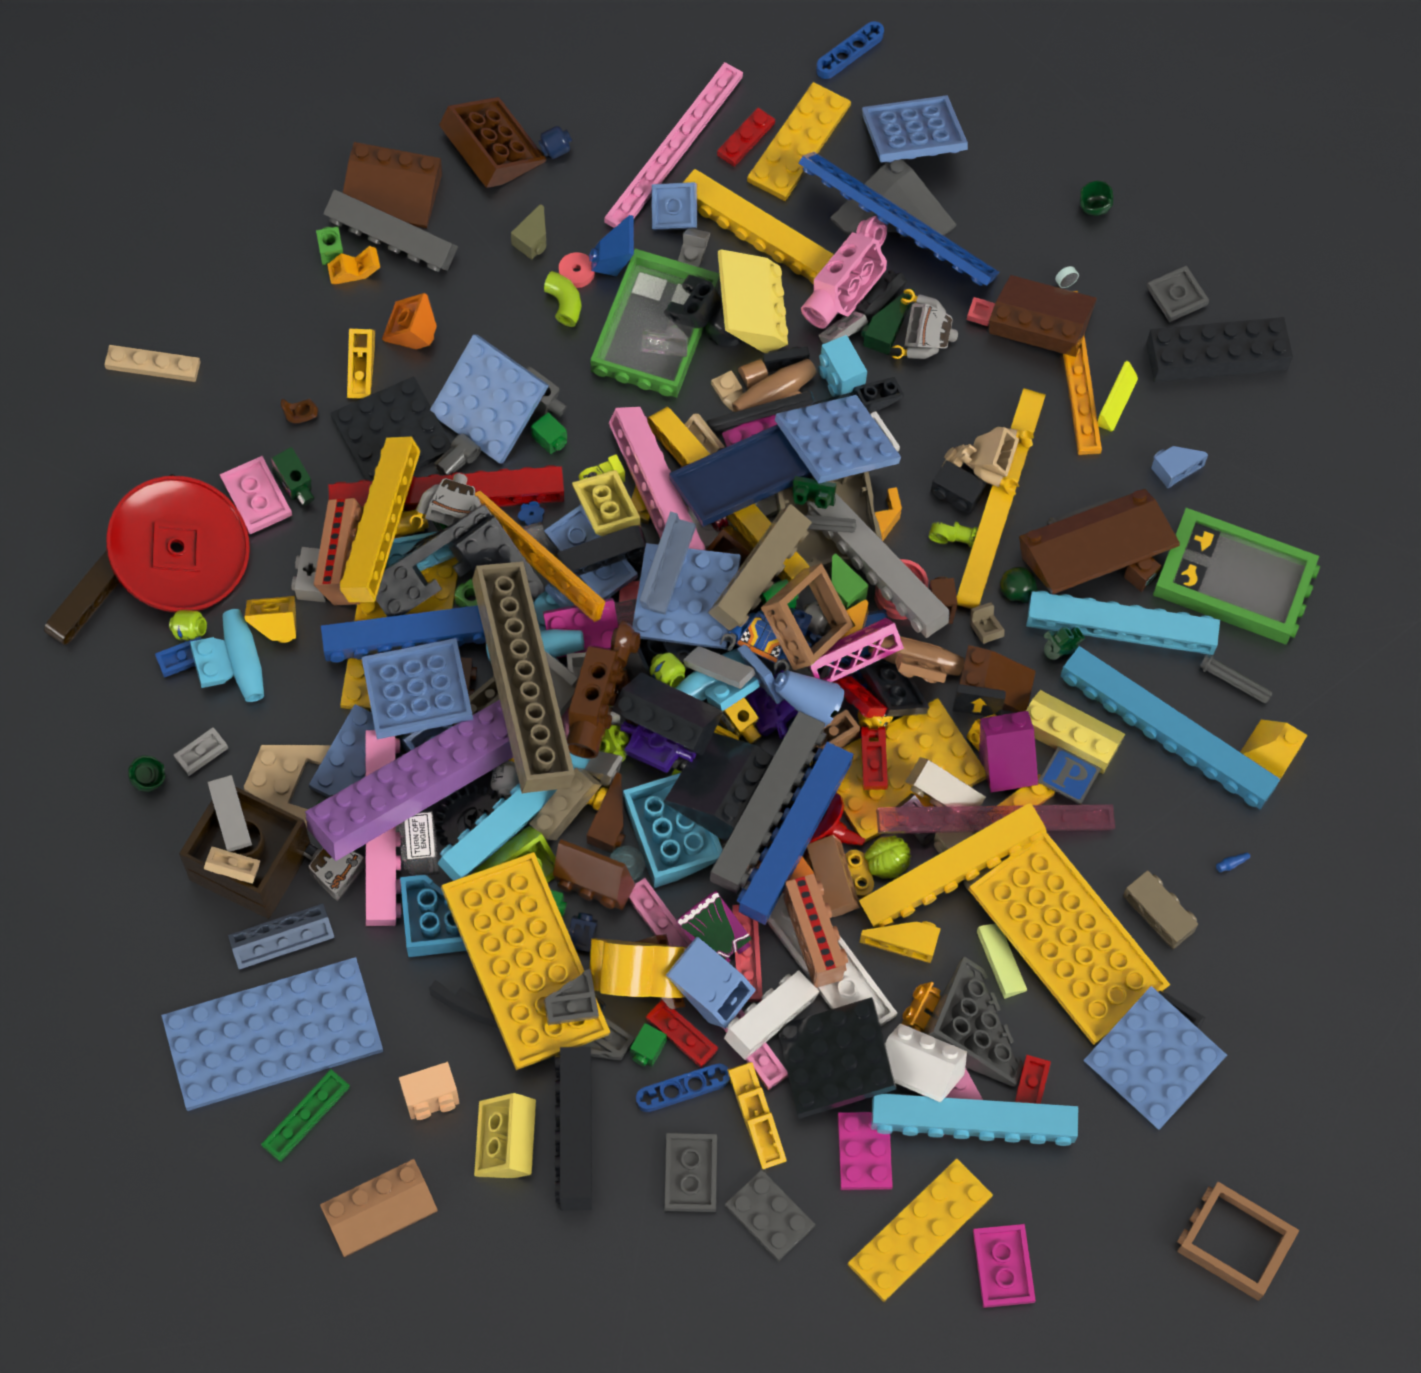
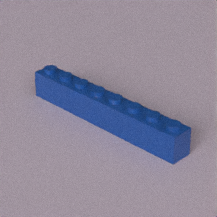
M478 605L321 626L325 659L331 662H341L349 658L362 659L361 657L454 638L457 639L458 647L464 643L474 642L482 644L486 642Z
M829 742L826 743L824 749H818L813 760L816 762L813 769L808 768L803 777L805 784L802 789L798 787L793 795L792 801H794L792 808H786L781 818V821H783L781 828L776 827L770 841L773 843L769 849L765 847L759 861L762 862L760 867L752 870L748 879L751 882L748 889L743 888L737 899V902L740 903L739 913L766 925L785 889V882L790 880L852 764L853 753Z

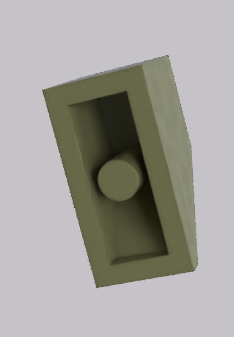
M542 204L534 209L511 232V244L531 260L537 254L543 253L547 246L544 206Z

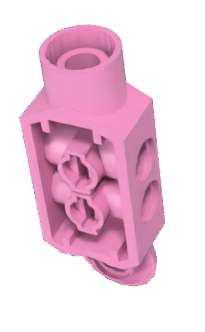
M878 215L861 221L857 227V233H851L814 279V292L801 307L803 316L812 325L818 328H826L836 314L849 317L886 271L887 260L881 252V246L887 235V224L881 222L877 218Z

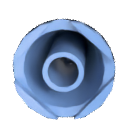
M789 670L779 673L774 682L776 692L798 712L800 711L825 723V727L834 719L830 716L834 710L839 711L844 699V689L837 683Z

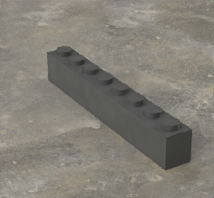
M800 711L798 712L715 863L710 875L711 882L737 894L740 887L745 888L750 876L748 872L751 866L756 867L761 856L759 851L762 846L767 847L772 836V833H770L772 827H778L783 816L781 811L784 805H790L795 785L799 787L805 775L803 773L806 765L811 766L816 755L814 753L816 746L821 747L827 734L824 733L825 723Z

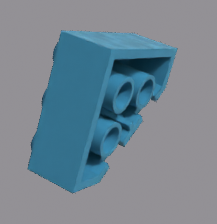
M426 875L400 877L408 957L467 951L442 889Z

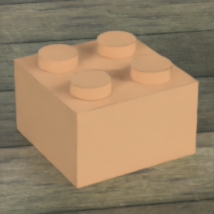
M448 1062L399 1077L411 1119L423 1120L430 1117L433 1112L439 1110L447 1112L454 1109L455 1105L460 1104Z

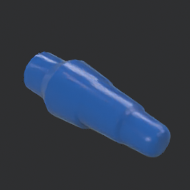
M1246 852L1224 858L1216 864L1218 872L1230 871L1248 860L1250 854Z

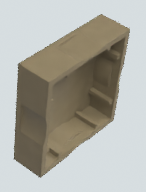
M869 472L827 481L837 483L836 494L882 540L879 522L874 513L873 492ZM793 486L774 494L778 514L791 504L803 515H807L808 501L803 505L795 504ZM807 530L809 534L801 543L798 542L795 545L798 554L810 567L822 563L825 570L829 571L832 556L835 553L849 567H853L851 559L846 554L843 555L838 550L836 543L832 539H827L821 530Z

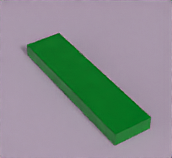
M330 1069L261 1143V1146L281 1162L350 1088V1085Z

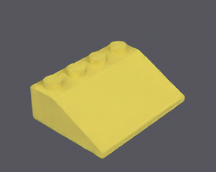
M719 250L718 262L725 331L763 353H768L788 345V329L785 319L786 309L783 300L784 290L780 266L765 257Z

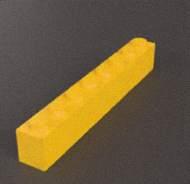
M696 169L683 182L697 183V211L703 217L710 218L717 222L721 228L730 230L739 239L746 240L752 244L758 251L765 252L776 262L788 266L795 274H801L809 279L813 285L818 273L834 255Z
M413 437L386 438L384 447L381 449L379 464L375 468L374 480L369 488V496L364 504V512L361 521L358 523L355 540L352 542L350 557L346 561L343 579L340 581V590L348 602H375L420 454V450Z
M1030 802L865 896L859 902L874 928L891 926L894 924L893 920L900 916L905 918L915 912L914 908L924 904L925 906L934 902L937 899L936 896L944 891L949 893L955 890L961 881L965 879L970 881L976 878L982 869L986 867L991 869L1001 863L1000 859L1003 857L1018 854L1023 850L1022 847L1030 842L1031 844L1039 842L1044 838V834L1047 833L1046 827Z

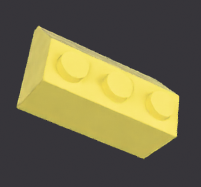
M616 470L572 483L595 534L605 536L630 526L638 525L641 527L640 516Z
M511 1093L479 1101L474 1176L518 1178L532 1175L536 1099Z

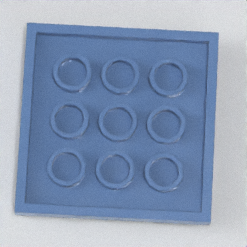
M948 95L862 107V116L880 162H893L900 159H914L921 156H936L942 153H957L968 150V142Z
M473 335L430 410L435 413L437 419L459 435L464 433L481 447L484 453L498 463H504L549 385L479 335Z
M857 395L776 414L775 422L818 484L899 464L901 456Z
M646 543L632 626L635 632L640 633V639L727 649L728 641H723L721 645L720 641L723 635L728 634L729 630L713 618L708 611L740 568L741 555L688 548L667 612L664 615L642 608L639 601L658 548L657 544Z
M456 638L361 657L377 739L473 720Z
M1151 986L1084 1061L1160 1130L1228 1055Z

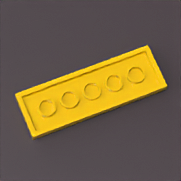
M813 82L748 175L747 182L786 201L805 173L803 166L798 164L802 156L813 151L817 154L851 106V101Z
M956 1159L848 1262V1266L885 1302L993 1197V1194Z

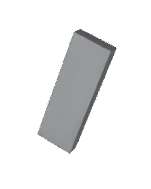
M700 646L695 648L683 660L686 667L739 689L755 676L754 668Z
M232 775L207 782L227 851L231 852L251 846L252 842Z

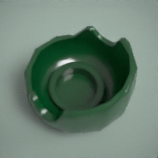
M1096 180L1087 183L1081 188L1080 205L1085 213L1099 216L1106 214L1113 206V190L1106 182Z
M1013 567L1003 573L1000 580L1001 592L1010 601L1017 600L1027 603L1030 600L1032 591H1037L1034 575L1023 567Z
M143 755L135 758L128 768V777L131 785L138 791L144 792L158 789L166 778L164 764L153 756Z

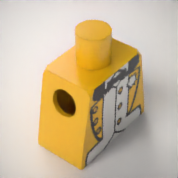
M745 698L724 710L719 722L725 729L736 734L738 738L743 735L750 744L755 743L762 737L754 727L759 718Z

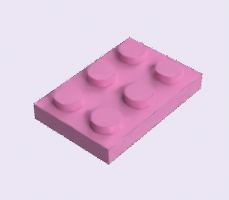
M263 456L220 474V478L232 502L240 512L249 534L292 516V511Z

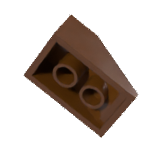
M968 645L959 684L1006 691L1002 710L1014 713L1023 712L1028 708L1036 671L992 650Z

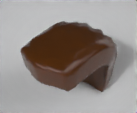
M281 399V408L288 422L302 423L317 417L318 407L311 399L298 403H288L285 399Z

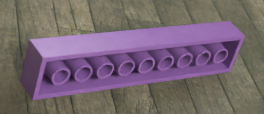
M500 700L475 713L473 720L462 721L305 811L308 831L329 855L337 861L513 758Z

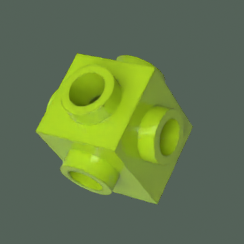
M611 725L610 729H606L599 751L620 755L623 757V762L626 759L625 756H627L624 749L629 743V738L624 731L620 730L621 726Z

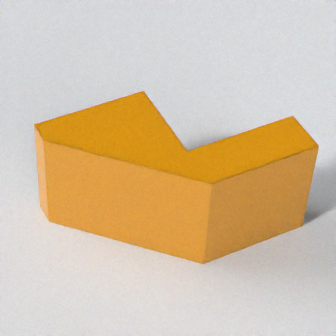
M369 246L356 257L343 253L338 255L327 264L331 284H340L369 277L380 268L377 249Z
M897 487L887 490L886 502L888 510L874 512L879 522L882 541H884L900 519L902 506Z
M866 599L846 610L854 626L841 638L865 628L868 616V601Z

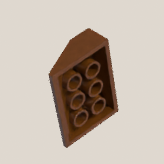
M499 97L450 105L447 107L439 124L486 188L503 185L546 161L545 156Z
M354 142L348 161L343 193L413 226L427 228L442 176L441 158Z
M1010 275L991 313L989 334L1076 357L1097 298Z

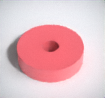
M579 252L570 253L564 256L559 263V274L571 280L576 288L587 286L594 278L595 272L591 271V262L586 254Z

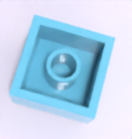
M847 335L822 345L818 371L821 378L827 380L829 384L828 389L832 397L851 393L855 387L866 384L867 370Z

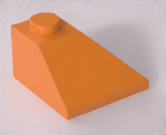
M422 293L396 301L382 340L415 350L430 346L434 340L437 325L428 295Z

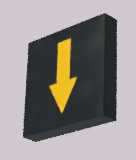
M959 684L952 711L982 716L1001 715L1006 691Z

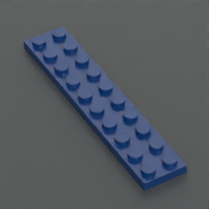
M813 151L803 155L798 164L803 166V171L812 176L817 175L822 179L821 182L830 188L834 186L841 191L840 195L848 200L854 199L864 211L874 212L878 215L877 218L885 224L891 223L897 227L896 231L901 235L911 236L921 248L926 249L928 247L934 251L933 255L942 261L948 260L958 272L968 273L972 276L971 280L982 286L984 284L987 286L999 274V271Z

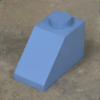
M1172 446L1167 450L1162 449L1155 454L1151 469L1164 485L1169 488L1205 465L1208 454L1203 451Z

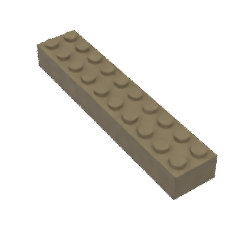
M522 561L476 566L472 583L521 792L523 794L570 788L575 773L524 563Z

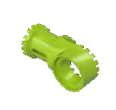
M956 521L954 527L945 523L942 524V522L940 524L939 522H934L931 525L928 537L933 542L940 544L948 543V541H958L973 547L975 540L973 537H976L975 534L978 527L969 528L959 525V522Z

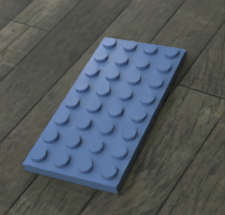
M356 957L161 1015L187 1111L384 1052Z

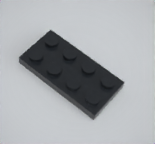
M493 514L455 542V545L474 571L476 566L523 561L532 600L545 591V586Z

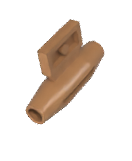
M805 359L778 370L750 387L732 403L733 411H741L800 394L801 392L798 390L817 374L814 364L811 360Z
M893 636L885 637L881 647L887 649L896 645ZM900 636L904 649L882 658L896 664L898 671L902 675L922 677L930 683H936L937 681L944 683L947 675L959 676L964 666V657L937 645ZM868 645V653L872 654L874 647Z

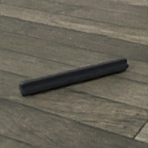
M811 391L803 392L709 419L706 424L714 433L770 417L777 413L812 405L814 403V396Z

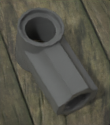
M462 433L453 440L450 449L434 463V467L442 476L451 475L457 472L465 463H472L479 456L481 447Z

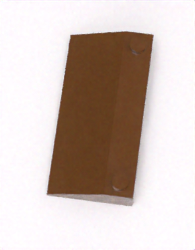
M1146 489L1137 490L1129 495L1019 536L1022 559L1052 594L1180 546L1179 540L1157 501Z

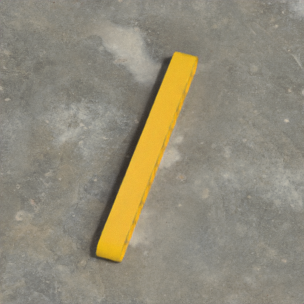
M1023 388L1011 429H1015L1019 433L1024 429H1030L1034 434L1046 394ZM1021 440L1018 441L1008 475L1003 477L1005 480L1013 477L1019 482L1029 447L1022 445ZM992 485L957 594L958 606L972 609L980 605L1014 495H1009L1006 492L1004 486L1000 485V487ZM1012 485L1009 488L1016 491L1017 486Z
M665 407L647 417L652 433L682 467L711 455L669 407ZM755 504L726 516L753 548L771 525V522ZM796 551L790 559L786 558L783 562L785 568L778 577L781 580L787 579L790 582L803 569L810 566Z

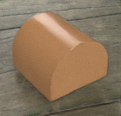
M761 359L738 368V372L747 389L768 377L766 366Z

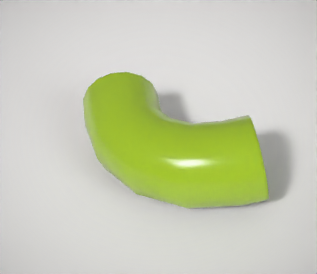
M551 271L546 278L544 292L553 295L559 301V308L555 318L565 326L574 327L579 319L582 307L580 293L571 280L557 272Z

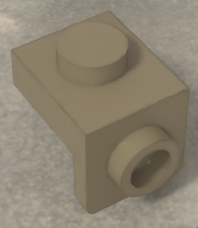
M991 602L971 609L970 626L983 644L1004 637L1005 630L994 616V605Z

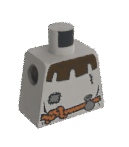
M312 843L308 845L303 854L312 861L308 866L310 875L336 901L340 899L366 866L364 857L352 851L335 861L324 848L321 850Z

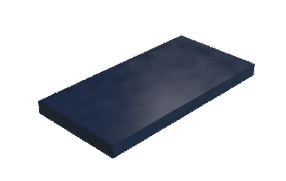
M778 424L669 473L670 481L703 527L793 486L795 476L813 477Z

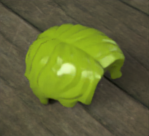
M896 836L880 837L864 854L865 859L869 861V872L882 879L898 878L909 867L910 858L912 857L908 844L904 843L902 838Z

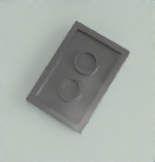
M666 1133L664 1211L716 1212L717 1134Z
M763 1170L759 1171L725 1203V1207L778 1262L816 1225Z

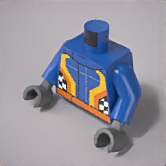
M763 611L749 613V618L742 627L736 626L728 634L723 635L720 641V645L725 640L731 643L728 651L733 649L735 643L739 646L747 645L753 653L775 663L774 674H776L778 668H784L785 671L789 669L790 662Z

